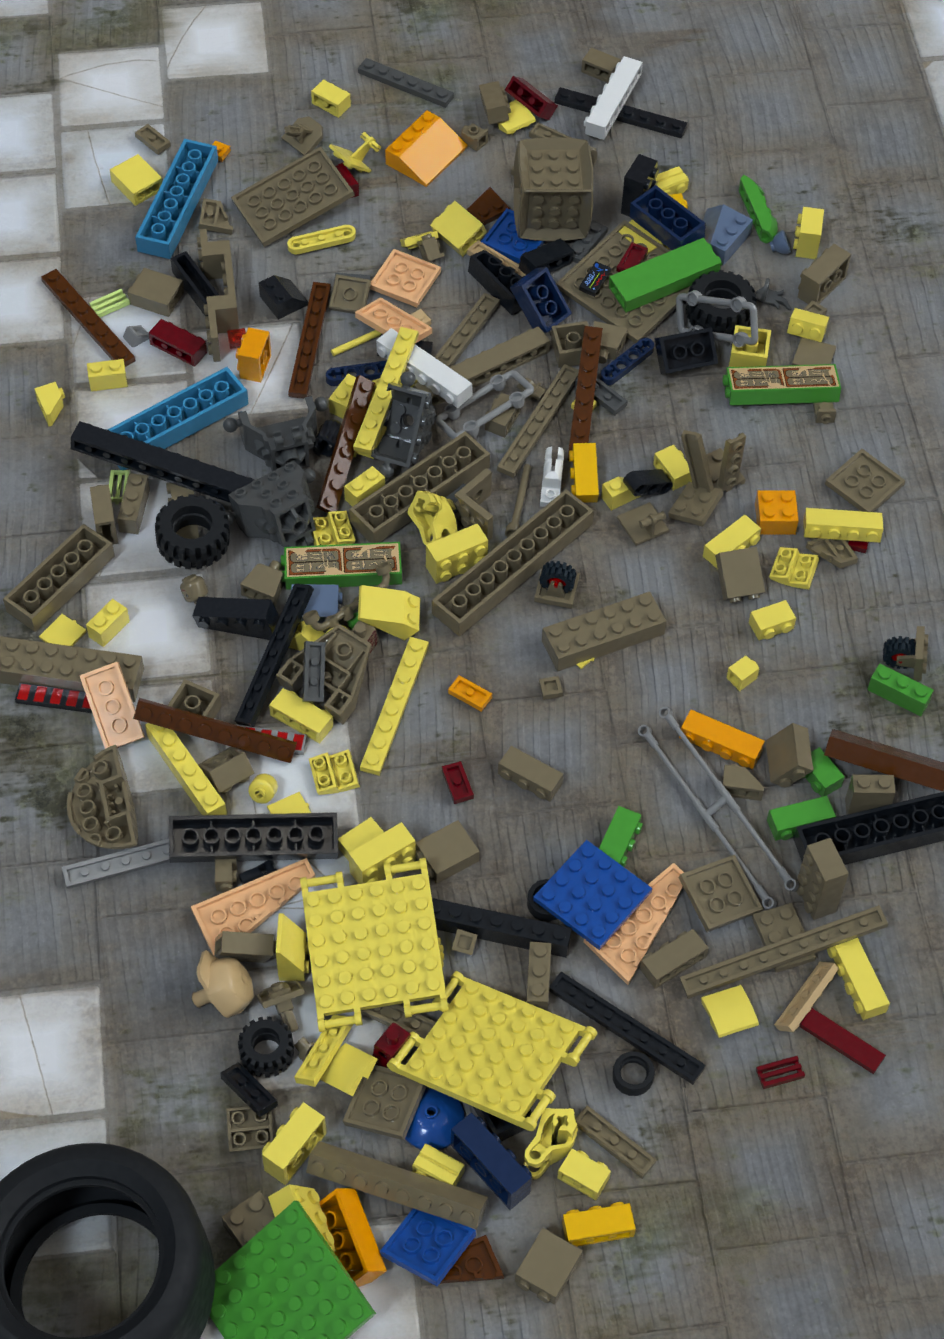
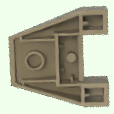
M339 624L314 642H326L324 690L331 694V697L324 704L325 710L333 716L334 720L343 725L355 710L372 645ZM304 649L288 659L276 674L279 684L295 693L303 686Z

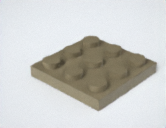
M864 449L857 452L827 478L825 482L826 486L862 512H874L905 484L903 478Z
M735 854L682 873L678 877L706 932L752 916L763 910Z
M375 1065L368 1079L362 1077L344 1116L343 1123L346 1126L405 1140L427 1086L397 1074L389 1068Z

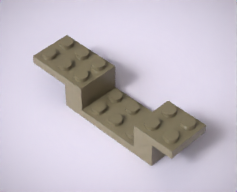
M199 229L200 237H197V245L201 249H198L199 261H203L199 262L200 270L208 280L223 278V285L227 286L224 287V295L208 296L207 304H204V313L208 315L205 316L206 329H210L206 330L207 341L211 343L208 344L209 355H213L214 362H219L221 358L218 334L239 332L230 241L208 242L207 229Z

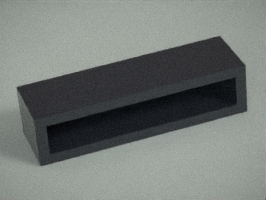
M187 251L171 257L172 273L176 278L183 280L184 289L205 315L204 304H207V297L218 296V292Z

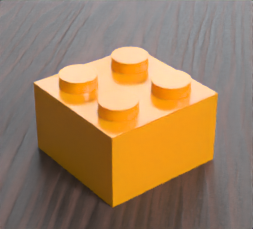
M248 327L246 334L242 335L241 347L237 348L236 359H238L237 370H239L241 379L261 383L271 358L270 332Z
M757 490L755 512L756 523L761 528L760 535H796L798 512L795 490Z

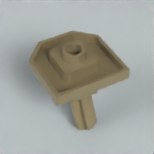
M310 116L298 118L293 125L284 127L285 134L281 137L304 156L312 152L323 139V127Z
M298 981L277 982L257 994L258 1001L264 1009L275 1005L278 1015H281L283 1023L288 1026V1030H291V1033L299 1029L291 1001L292 998L305 994L303 987Z

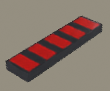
M19 683L15 702L18 704L92 713L85 691Z

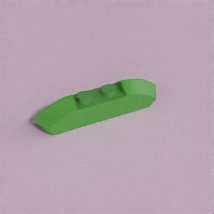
M743 175L740 179L739 193L750 218L753 219V225L760 241L767 244L773 241L774 236L777 234L778 225L776 218L771 215L770 208L766 206L765 193L762 188L752 179Z

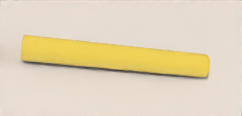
M374 330L331 349V353L333 356H336L380 336L381 333Z

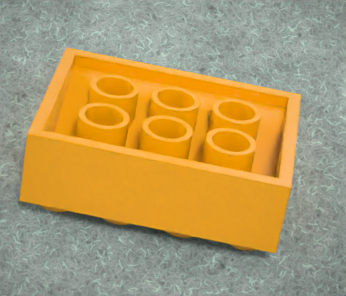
M426 110L385 149L386 165L427 187L468 145L440 117Z

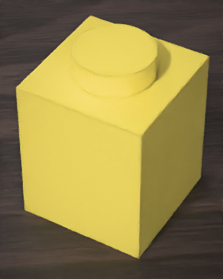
M744 656L728 668L726 678L741 691L757 679L759 667L754 660Z

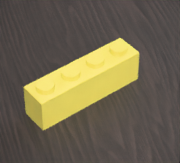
M806 508L803 519L804 537L880 543L883 533L882 513Z
M855 938L828 948L829 957L834 959L836 966L839 968L837 974L840 977L842 976L845 982V990L848 995L852 996L856 1013L860 1014L863 1020L886 1013L890 1003L859 939Z

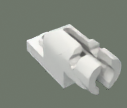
M552 447L546 449L540 507H545L560 494L564 460L563 448L558 447L555 466L552 465Z

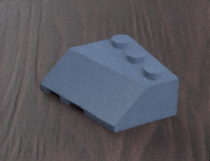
M724 204L708 208L703 219L706 223L704 239L707 243L711 244L716 256L720 257L722 266L750 236L753 219Z

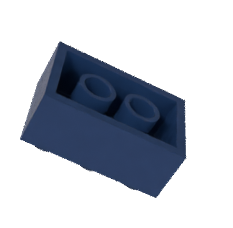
M547 267L532 270L510 287L532 329L539 326L544 333H547L552 329V326L558 325L572 314Z

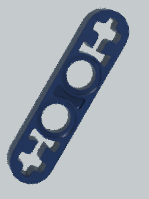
M649 338L639 340L601 370L600 380L608 386L615 384L652 355L654 342ZM634 354L637 355L638 358L631 359L629 355ZM623 364L626 366V368L619 369L617 368V365Z
M387 360L330 368L326 371V382L330 386H339L350 372L357 374L354 377L361 375L371 381L379 379ZM367 370L375 371L371 375L365 373V371Z

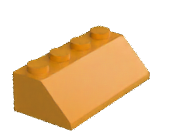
M336 1188L319 1203L326 1215L329 1232L334 1238L336 1249L334 1253L356 1285L360 1287L373 1282L387 1270L356 1189Z

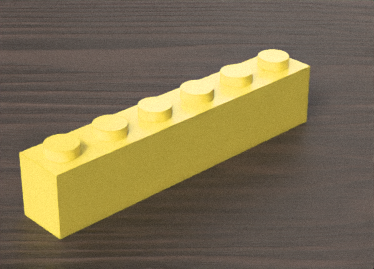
M150 723L145 724L148 739L202 815H227L225 802L174 730Z

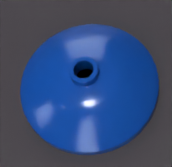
M426 1087L405 1140L422 1150L425 1144L437 1150L450 1146L451 1129L464 1119V1111L459 1100ZM432 1110L435 1114L428 1115L427 1112Z

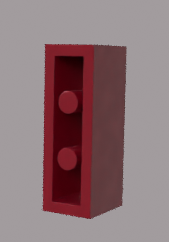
M512 76L505 88L507 93L539 118L550 120L558 105L523 78Z
M160 319L148 333L150 345L194 367L207 354L206 341L203 338L197 337L187 330L181 329L163 319Z

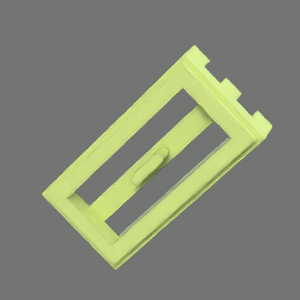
M119 289L90 302L89 305L101 318L130 305V300L126 298L125 293L123 294V290Z
M111 470L109 489L112 502H115V504L122 502L130 470ZM115 475H118L116 495L112 497ZM125 475L123 495L120 497L122 476Z

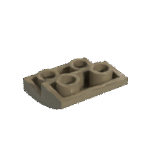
M249 1106L226 1108L229 1152L263 1149L269 1141L272 1142L274 1140L271 1111L259 1117Z

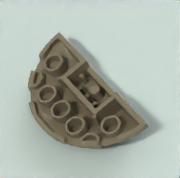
M115 744L93 756L94 761L87 768L82 767L74 778L75 785L73 790L68 792L67 814L76 833L85 839L86 842L99 848L125 849L138 845V828L129 783Z

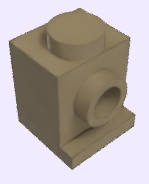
M473 123L469 126L465 125L461 130V139L468 147L477 152L488 143V130H483Z
M431 233L422 236V240L417 241L423 260L429 262L445 256L444 252L440 253L439 241L435 239V236L432 237Z
M215 859L216 891L224 893L233 889V883H237L238 868L236 859Z

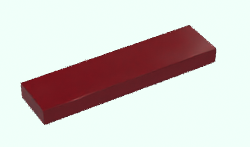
M811 1008L810 1012L807 1013L800 1023V1028L872 1074L876 1072L886 1056L813 1008Z

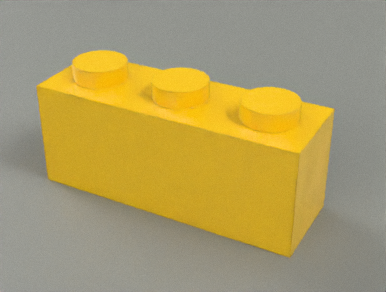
M573 443L572 450H569V462H573V468H570V479H574V485H571V493L583 503L598 502L596 443Z
M616 1202L611 1204L610 1207L604 1208L593 1206L587 1211L581 1212L579 1210H570L563 1214L562 1218L565 1239L576 1247L634 1237L636 1230L630 1203Z

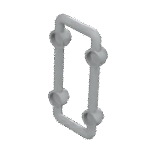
M697 290L677 295V325L680 333L704 329L699 325L685 328L684 300L690 306L706 303L728 306L734 312L749 309L751 337L745 332H738L734 335L713 332L715 340L733 342L738 348L746 344L754 345L757 343L759 337L757 307L753 303L747 302L744 297L737 296L731 300L702 296L701 292Z
M515 370L508 371L503 375H494L491 377L489 384L474 392L473 396L460 407L456 408L452 404L446 405L445 411L436 417L435 423L451 439L456 438L465 431L471 437H475L478 435L479 427L511 407L517 409L523 407L525 398L534 392V387ZM514 378L526 389L522 392H513L509 396L508 401L478 420L467 421L464 423L463 429L457 433L444 422L447 418L451 420L457 419L460 416L461 409L491 390L502 391L505 388L506 381Z

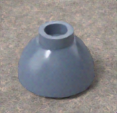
M781 230L774 236L773 241L770 242L772 252L790 254L791 246L787 234L784 230Z

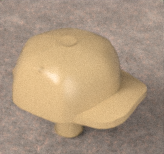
M207 950L201 953L197 966V977L203 989L192 993L194 1005L201 1008L203 1005L211 1003L226 1018L240 1014L254 997L250 974L240 961L235 958L225 957L218 959Z

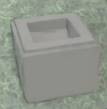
M141 325L127 326L123 338L131 347H136L148 340L149 334Z

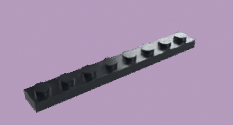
M560 87L555 96L554 103L590 113L592 106L596 105L598 97ZM626 105L623 106L616 118V121L681 139L688 123Z
M294 584L234 720L238 725L255 726L276 674L280 669L314 591L311 585Z
M560 972L549 986V992L692 1085H694L705 1069V1064L563 972Z

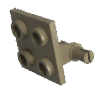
M650 502L617 516L618 521L635 546L669 532L668 527L663 522V519H666L665 512L657 513Z

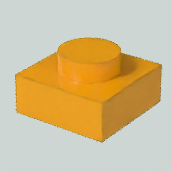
M214 141L212 145L217 146L218 161L223 162L231 151L230 146Z

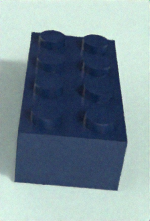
M657 185L631 202L630 218L671 250L703 237L705 238L706 223Z
M471 1112L451 1129V1146L504 1205L511 1210L530 1194L532 1174L526 1166H521L516 1161L517 1158L510 1149L506 1150L501 1145L500 1138L494 1132L491 1134L487 1130L483 1119L479 1116L476 1118Z

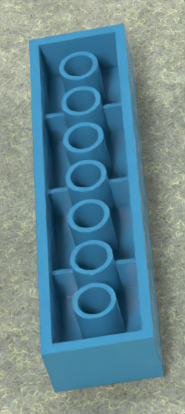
M188 139L183 140L135 236L137 252L167 259L173 256L218 163L217 146Z
M225 367L107 430L166 449L248 405L247 389L231 370ZM117 465L120 470H126V469H128V468H125V467H122V466Z

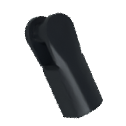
M268 860L257 867L238 874L241 884L243 885L276 871L277 869L273 866V860Z

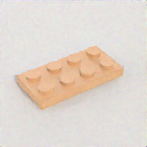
M381 297L355 312V318L382 334L391 328L396 332H399L400 327L417 330L419 336L416 343L432 334V327Z
M114 662L79 675L105 749L115 744L119 748L145 738L140 721L133 719L135 707L119 662Z

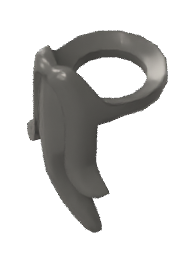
M769 278L766 279L764 287L756 291L757 301L773 305L777 309L782 304L787 310H792L788 301L781 297L783 296L784 289L779 292L769 289Z

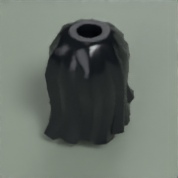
M330 419L321 425L318 435L315 437L316 440L313 447L316 455L332 456L341 428L339 421Z

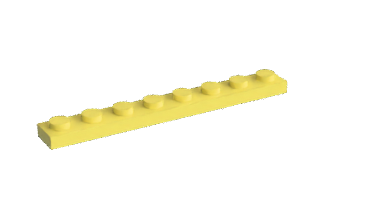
M400 327L353 445L354 451L372 455V450L376 445L393 402L391 390L387 391L388 383L400 384L401 375L406 369L419 336L417 330Z
M413 637L409 638L360 765V771L380 776L429 647L428 641Z

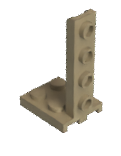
M684 430L681 438L692 482H688L668 514L669 518L704 526L722 498L723 491L713 486L702 435L697 432Z
M743 432L732 440L730 438L727 439L724 451L719 448L706 454L714 488L722 489L723 492L732 490L738 484H745V478L740 473L746 435Z

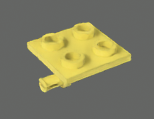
M363 132L360 136L365 143L354 153L332 144L329 145V148L334 151L333 155L342 159L346 167L368 173L371 172V169L362 162L363 158L371 147L375 152L381 149L376 140L366 132Z

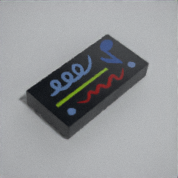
M595 261L580 284L579 290L595 297L610 275L611 268Z

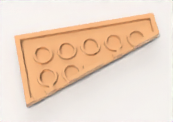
M305 858L191 906V911L211 953L214 955L215 938L222 931L251 933L302 890L300 878H316L308 859Z
M675 863L671 864L648 884L652 888V893L600 950L585 939L583 941L627 985L630 983L642 958L646 955L684 888L678 878L684 872Z

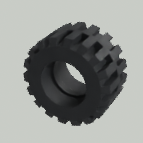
M267 1016V1020L259 1017L257 1022L253 1019L249 1022L250 1026L245 1025L243 1033L240 1032L238 1048L244 1068L247 1067L248 1072L251 1074L255 1071L258 1077H261V1074H265V1078H270V1074L277 1076L280 1070L284 1072L287 1069L286 1065L290 1066L292 1063L291 1057H294V1043L291 1030H288V1026L285 1023L281 1025V1020L277 1018L273 1021L272 1017ZM264 1040H271L279 1045L274 1052L269 1054H260L254 1050L255 1046Z

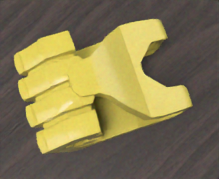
M418 490L408 508V515L418 527L423 543L427 545L458 532L453 512L456 507L453 501L435 493Z
M546 1108L542 1113L537 1134L526 1148L524 1154V1166L528 1168L530 1165L534 1168H539L538 1171L531 1172L532 1179L540 1178L550 1165L569 1154L578 1132L574 1109ZM557 1138V1145L551 1146V1143Z

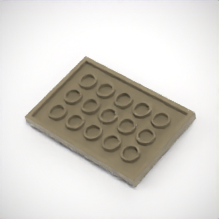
M320 146L237 193L231 199L261 244L265 247L355 195Z

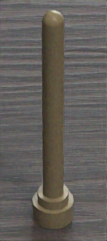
M525 464L512 521L506 526L505 530L507 537L520 528L519 520L531 471L529 464Z

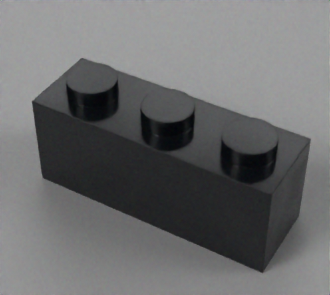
M560 238L523 253L520 257L518 268L525 275L536 268L547 267L551 273L570 265L574 250Z

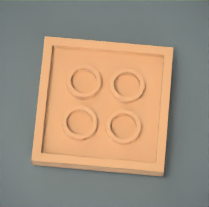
M393 249L371 281L370 290L417 308L441 273V267Z

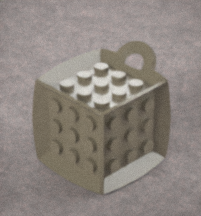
M543 137L518 141L514 160V219L519 238L555 241L560 238L562 240H575L587 237L593 212V167L597 160V151L589 147L587 140Z

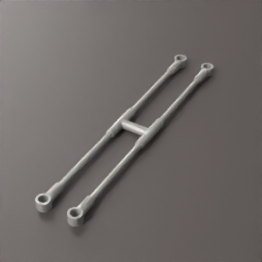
M662 707L659 710V716L665 719L674 731L676 730L714 782L715 788L722 797L706 809L660 749L659 743L652 735V729L647 725H641L638 728V734L644 737L650 746L657 751L691 798L693 805L710 829L717 834L730 854H735L742 870L762 899L763 907L766 909L775 908L777 905L776 900L767 894L762 885L758 884L721 833L712 815L727 803L777 868L778 874L785 882V888L792 892L796 891L799 888L798 881L791 878L740 811L741 808L722 782L718 781L682 732L680 725L673 717V711L668 707ZM668 710V714L664 716V712ZM647 728V732L643 734V730ZM793 881L794 886L793 888H790L789 884ZM771 900L772 904L768 907L767 902Z

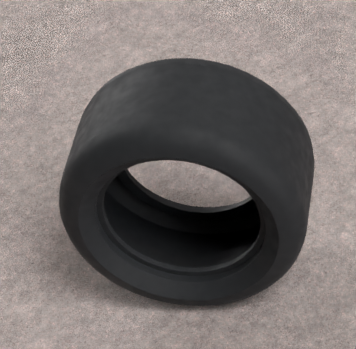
M81 1143L63 1146L37 1155L18 1166L0 1181V1339H200L206 1327L214 1298V1260L207 1235L191 1199L181 1184L166 1169L147 1156L125 1147L103 1143ZM113 1215L139 1223L157 1238L159 1260L154 1282L139 1307L118 1325L99 1334L68 1338L43 1332L26 1321L22 1306V1288L26 1271L39 1247L60 1228L89 1216Z

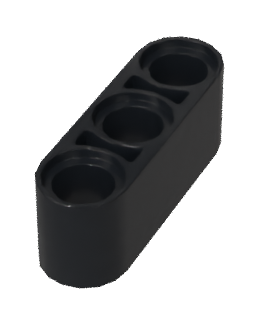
M662 469L631 471L623 479L624 484L634 496L661 495L667 493L673 487V483Z

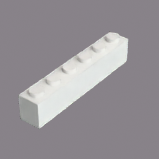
M624 56L621 62L617 63L615 72L610 75L609 83L604 85L602 95L599 94L596 105L592 106L590 116L585 118V134L602 140L605 139L641 76L643 62Z
M389 329L376 340L377 353L387 360L398 335V332L394 329ZM415 344L404 372H412L421 385H425L434 394L439 395L456 408L473 396L472 383Z

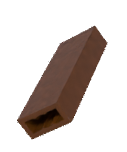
M832 729L824 753L825 756L944 791V762Z

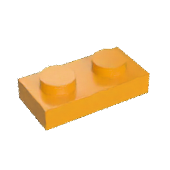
M460 675L448 689V694L481 712L492 699V693Z

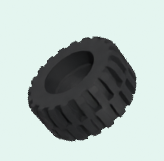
M710 271L707 275L703 274L699 276V279H695L689 288V292L697 290L701 292L702 296L731 300L741 296L747 302H751L756 306L757 298L753 286H750L749 281L744 280L741 275H735L731 271ZM687 303L686 315L692 326L712 327L713 332L734 335L735 325L746 327L751 325L749 309L734 312L731 308L721 309L706 303H699L695 306H690Z
M188 494V497L182 495L177 497V500L172 499L167 502L168 506L164 505L160 509L155 523L156 544L161 556L165 557V560L169 563L174 562V566L179 568L183 566L185 569L190 570L195 567L196 569H202V566L206 565L208 567L213 565V561H219L222 555L226 553L227 546L230 543L228 515L223 511V507L218 503L216 504V501L211 498L206 499V496L202 495L197 497L194 494ZM188 525H199L209 530L206 535L196 539H187L176 534L179 529Z

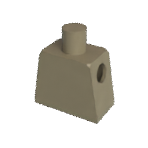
M594 321L593 327L603 328L598 363L604 364L607 362V359L615 360L626 343L628 328Z
M275 560L269 566L261 563L257 564L241 582V595L250 599H269L276 606L284 582H282L283 572L280 571L282 565Z

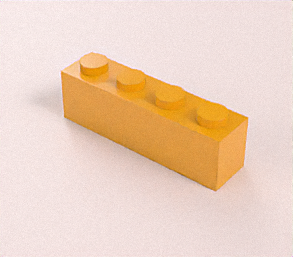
M694 710L689 711L681 727L682 732L691 744H695L705 751L718 754L724 759L732 760L742 767L754 769L763 751L764 740Z

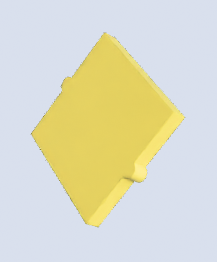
M61 614L39 638L45 643L73 646L87 630L77 624L76 620H71L64 614Z
M300 792L267 806L270 814L311 813L309 804L305 803Z

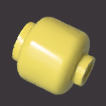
M269 774L257 775L249 785V796L257 803H268L277 792V781Z

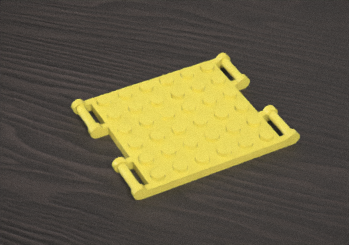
M420 858V861L396 865L384 864L386 880L344 886L342 871L336 872L334 875L307 879V877L300 878L319 1032L326 1031L328 1028L356 1024V1026L363 1025L361 1010L403 1003L405 1018L412 1017L414 1014L442 1010V1012L449 1011L426 858ZM418 869H421L422 873L418 875L392 878V874ZM337 883L338 888L309 892L308 888ZM440 997L439 1002L414 1006L410 1004V1002ZM354 1011L353 1016L325 1020V1016Z
M458 971L453 972L450 982L445 987L447 999L457 985L461 986V989L451 1003H448L449 1011L443 1012L425 1039L413 1031L410 1032V1038L396 1056L389 1060L387 1067L397 1074L528 1131H534L537 1127L538 1119L548 1104H551L556 1098L554 1092L549 1089L543 1090L561 1062L573 1067L577 1066L580 1061L579 1057L589 1042L597 1036V1030L591 1026H582L464 977ZM439 997V998H434V1000L432 1001V1003H433V1002H439V1001H440V997ZM578 1036H582L573 1052L568 1054ZM412 1047H418L407 1064H401ZM539 1099L540 1101L530 1117L525 1118L535 1101Z

